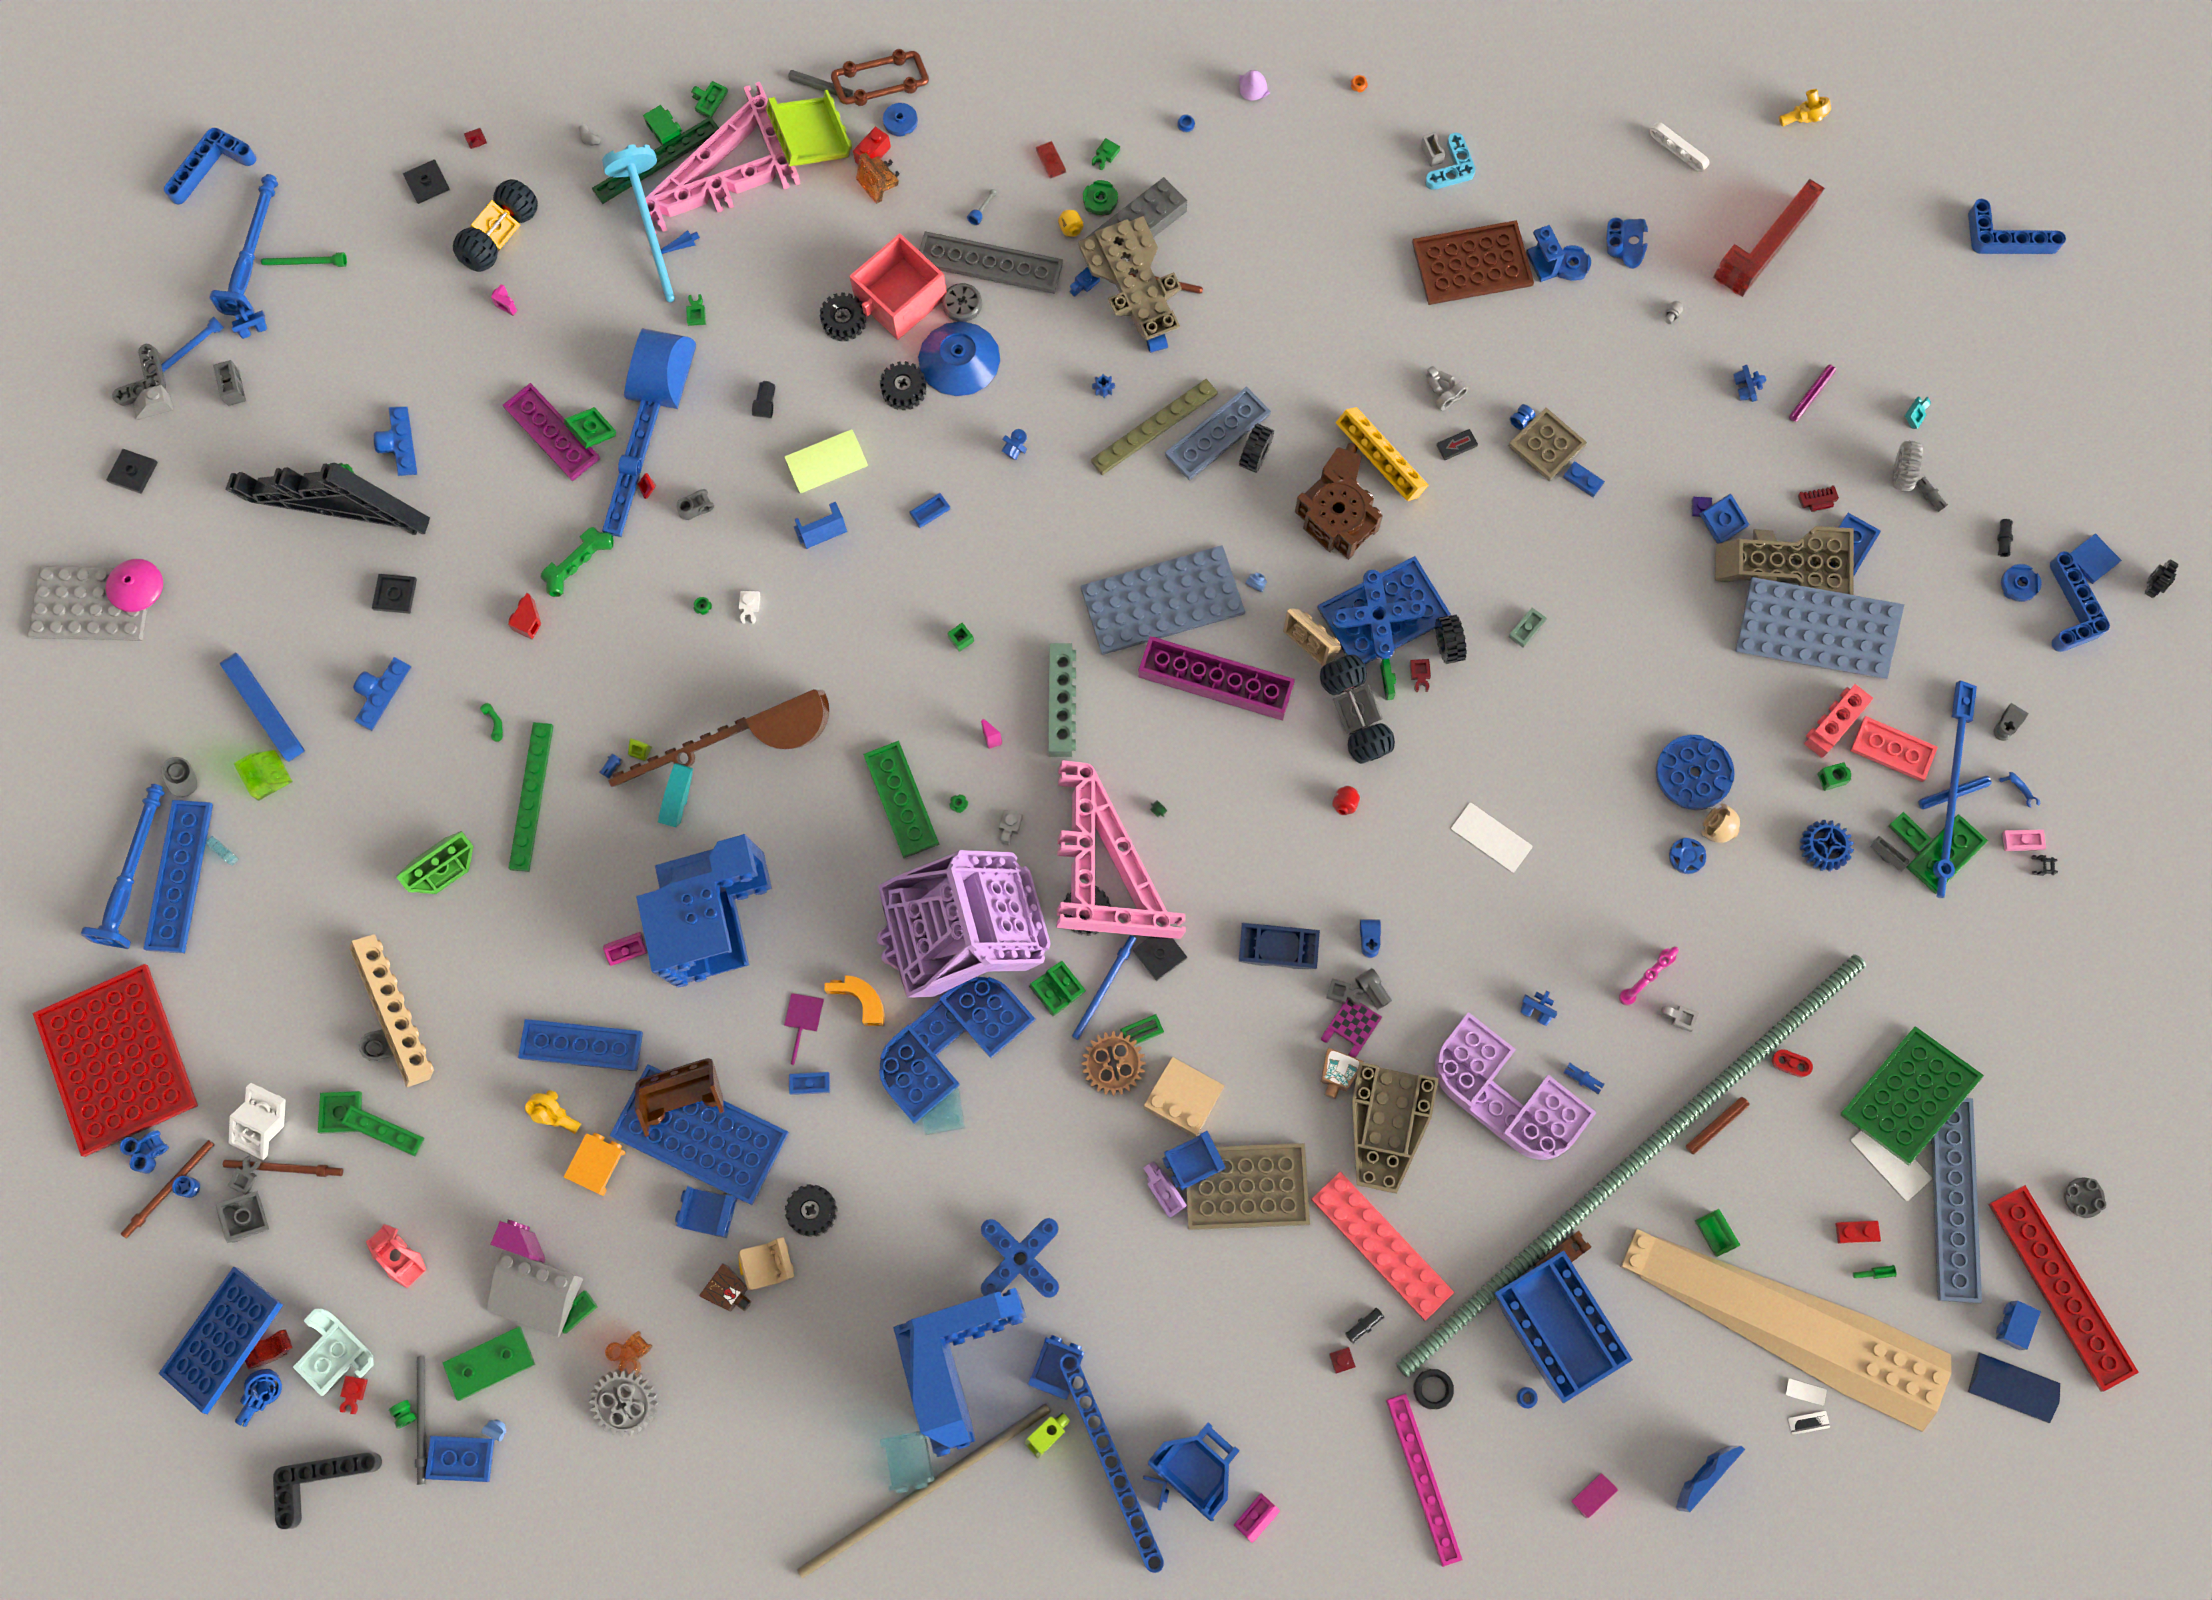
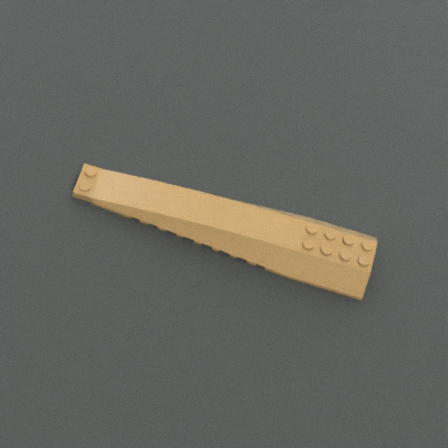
M1635 1229L1620 1267L1639 1275L1644 1281L1677 1300L1688 1304L1691 1308L1702 1312L1712 1320L1742 1335L1752 1343L1763 1347L1766 1351L1777 1355L1787 1363L1817 1378L1820 1382L1841 1394L1921 1432L1925 1430L1938 1412L1952 1373L1951 1354L1867 1315Z

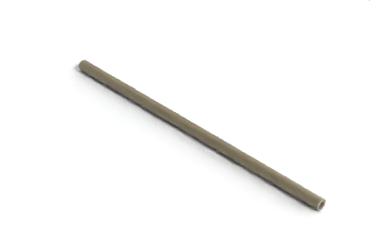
M1046 1403L797 1569L801 1578H805L1049 1414L1051 1411Z

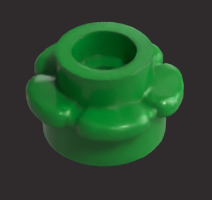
M699 597L694 601V611L697 614L705 615L712 608V603L706 597Z
M959 794L958 796L954 795L951 797V803L949 804L951 810L961 813L968 807V801L964 795Z

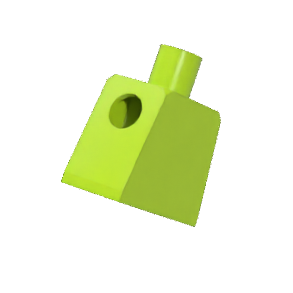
M1063 1412L1055 1419L1051 1416L1026 1439L1024 1444L1037 1459L1065 1433L1063 1428L1070 1423L1069 1418ZM1052 1429L1054 1434L1049 1435L1047 1430Z

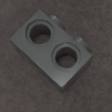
M231 360L214 364L219 394L228 406L245 402L246 398L240 371Z

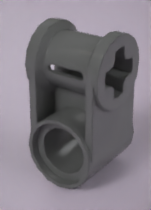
M706 489L698 490L678 500L676 506L682 519L691 520L713 510L714 504L710 502ZM685 507H690V508H689L688 510H686V511L683 510V508H685Z
M2010 703L1994 729L1995 737L2001 741L2008 740L2018 730L2029 713Z

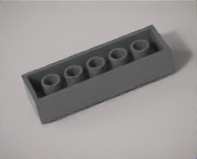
M1163 177L1095 231L1127 219L1132 221L1144 216L1154 238L1187 212V199ZM1093 231V232H1092L1090 235H1088L1086 238H1088V237H1090V236H1093L1094 233H1095V231Z

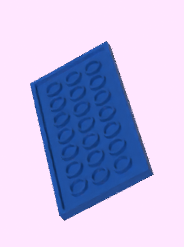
M647 1064L640 1079L663 1071ZM634 1088L610 1137L753 1205L789 1132L723 1100V1113L719 1112L717 1106H706L703 1101L665 1112V1117L661 1123L649 1125V1136L645 1137L635 1112Z

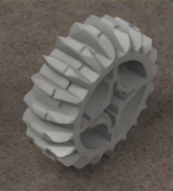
M1909 440L1904 441L1900 445L1892 477L1895 489L1911 491L1915 487L1923 456V448L1920 443Z

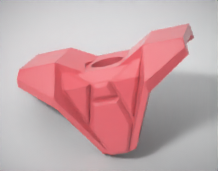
M384 1224L374 1236L366 1241L373 1260L376 1259L385 1269L388 1277L403 1287L408 1288L426 1271L421 1254L408 1247L397 1234V1228ZM397 1249L400 1251L401 1257L397 1261H392L390 1253Z

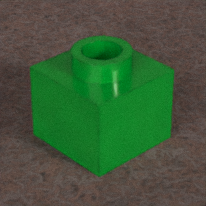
M963 622L947 633L949 640L959 652L974 642L973 635Z

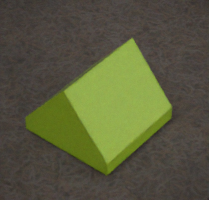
M630 738L628 755L645 761L652 746Z

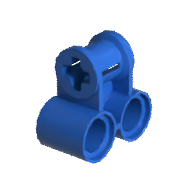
M159 1130L148 1133L141 1140L133 1137H127L122 1140L120 1150L123 1154L132 1156L129 1163L132 1170L144 1174L152 1172L156 1166L154 1158L169 1149V1146L162 1141ZM135 1143V1149L131 1152V1146ZM145 1159V1165L141 1168L140 1163Z

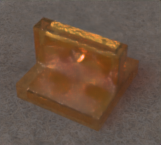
M867 153L860 155L856 180L877 204L882 201L884 191L898 186L899 180L879 156L871 159Z

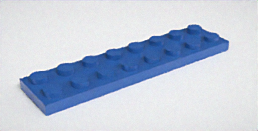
M172 800L143 948L146 951L185 954L213 804L210 802Z

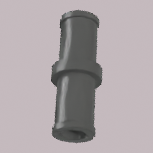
M1925 476L1917 481L1916 485L1925 495L1924 498L1932 503L1937 512L1948 506L1939 495V490L1937 488L1934 489Z

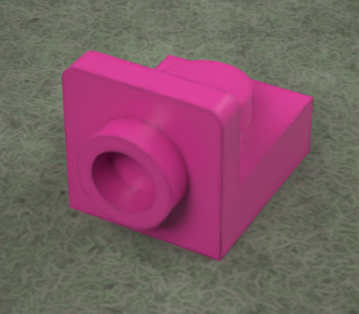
M500 284L493 291L491 299L497 308L513 316L517 311L514 301L507 296L508 292L505 286Z

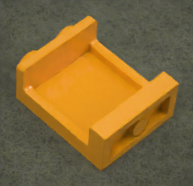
M595 1132L593 1135L586 1133L564 1178L604 1196L607 1190L605 1186L621 1155L624 1156L626 1152L621 1150L622 1145L611 1141L609 1144L603 1141L605 1137Z

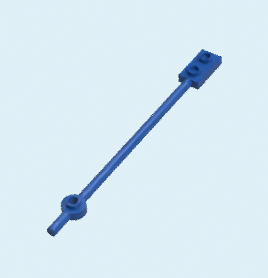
M1961 680L1956 682L1952 709V717L1958 719L1942 855L1941 860L1937 861L1933 866V872L1938 878L1936 896L1938 898H1945L1947 879L1951 878L1955 873L1954 865L1949 861L1965 725L1966 722L1973 721L1977 686Z

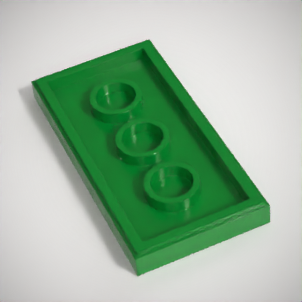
M1959 814L1954 817L1949 861L1954 865L1955 873L1951 878L1947 879V883L1988 842L1983 835ZM1945 828L1906 866L1910 872L1935 894H1937L1938 878L1933 872V866L1937 861L1941 860Z

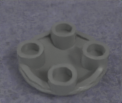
M2086 1177L2076 1178L2065 1189V1203L2076 1216L2091 1218L2106 1208L2104 1191L2095 1179Z

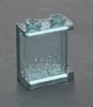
M917 1431L880 1439L881 1448H886L892 1483L891 1486H888L889 1491L896 1490V1494L908 1491L909 1486L914 1485L916 1489L928 1487V1482L934 1481L927 1436Z

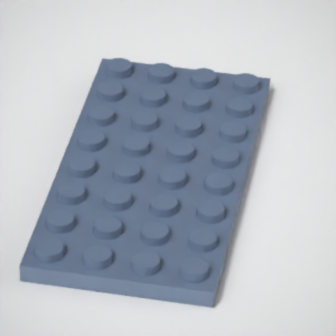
M1223 545L1081 585V591L1102 655L1146 643L1150 636L1160 639L1245 614V609Z
M1751 577L1735 651L1888 679L1905 604Z

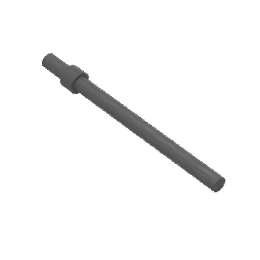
M418 1356L417 1459H415V1468H417V1485L426 1484L425 1476L428 1460L426 1458L425 1356Z

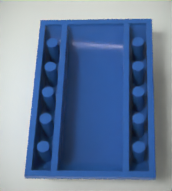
M1565 1251L1560 1252L1495 1292L1505 1318L1548 1387L1563 1404L1633 1361Z

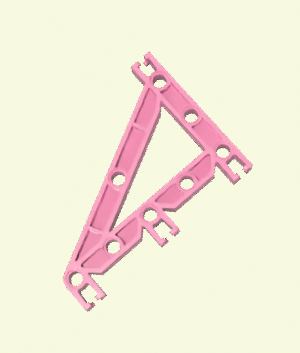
M760 82L755 83L757 87V96L755 97L751 96L750 86L744 87L748 102L645 198L648 209L652 210L649 211L652 222L657 221L663 232L668 230L662 214L672 217L707 204L710 197L713 200L717 213L724 209L720 206L718 199L724 197L729 209L734 207L729 191L738 194L772 182L776 174L779 176L783 189L790 187L785 175L791 174L795 185L800 184L795 166L789 167L767 114L766 106L768 100ZM756 125H758L770 154L769 156L704 178L750 135Z
M1062 760L1058 768V775H1061L1058 780V786L1073 787L1075 790L1072 794V831L1061 830L1057 839V844H1060L1057 856L1075 857L1071 865V903L1061 902L1058 906L1057 916H1060L1057 921V928L1181 939L1186 932L1185 927H1172L1170 924L1181 926L1185 922V914L1167 912L1095 769L1088 763ZM1095 827L1137 909L1095 905ZM1080 843L1085 844V845H1086V848H1085V847H1082V846L1080 845ZM1118 847L1123 848L1124 851H1120ZM1079 879H1084L1087 883H1082ZM1064 914L1072 915L1073 918H1066ZM1079 915H1084L1087 920L1081 919ZM1117 918L1124 920L1125 923L1119 922ZM1156 922H1160L1163 927L1158 926Z

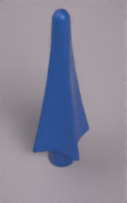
M687 230L673 242L660 249L661 253L665 254L682 248L696 246L694 241L700 237L697 232L690 234Z

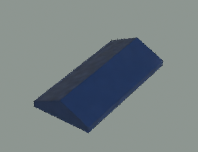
M1978 1353L1968 1393L2041 1421L2051 1423L2060 1403L2061 1383L1988 1355Z

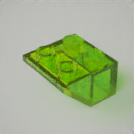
M276 750L252 753L233 763L249 794L258 801L293 782Z

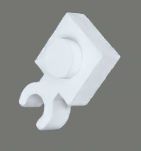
M740 591L739 610L744 611L740 616L742 623H745L746 617H751L752 624L755 623L756 618L753 611L759 612L760 593L758 591Z

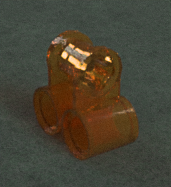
M640 1331L635 1332L625 1344L613 1342L606 1347L605 1355L607 1359L620 1362L618 1366L620 1373L626 1368L627 1363L631 1361L634 1364L635 1376L638 1375L641 1371V1363L638 1360L653 1347L640 1336ZM616 1346L621 1349V1353L617 1358L612 1355V1351Z

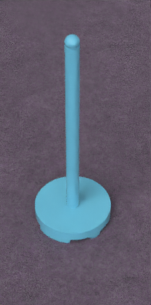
M628 145L624 150L614 153L613 150L602 158L605 174L610 177H630L666 301L673 302L675 297L638 174L649 170L656 164V154L654 150L650 149L649 145H643L639 148H636V145Z

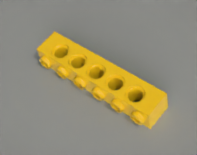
M1357 407L1346 409L1335 422L1406 501L1418 498L1429 486Z

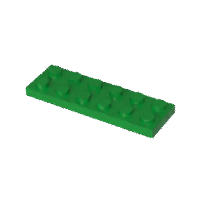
M896 741L864 753V758L903 858L940 845L900 742Z

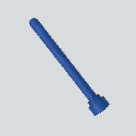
M215 317L209 320L208 327L161 364L163 373L211 333L220 332L224 329Z

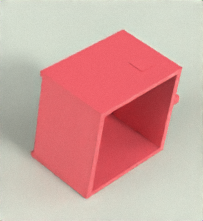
M900 233L849 276L854 297L856 296L859 298V302H862L863 313L867 317L871 314L897 340L942 302L943 295L947 292L944 274Z

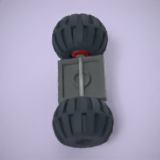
M1352 654L1324 665L1320 670V681L1323 688L1331 695L1346 692L1333 698L1346 733L1349 734L1359 730L1349 736L1348 751L1356 762L1362 764L1392 752L1395 746L1393 732L1383 723L1368 726L1383 718L1369 684L1354 689L1366 681L1367 670L1363 661L1358 656Z

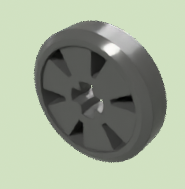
M955 284L949 287L943 295V310L954 321H970L981 311V295L970 284Z

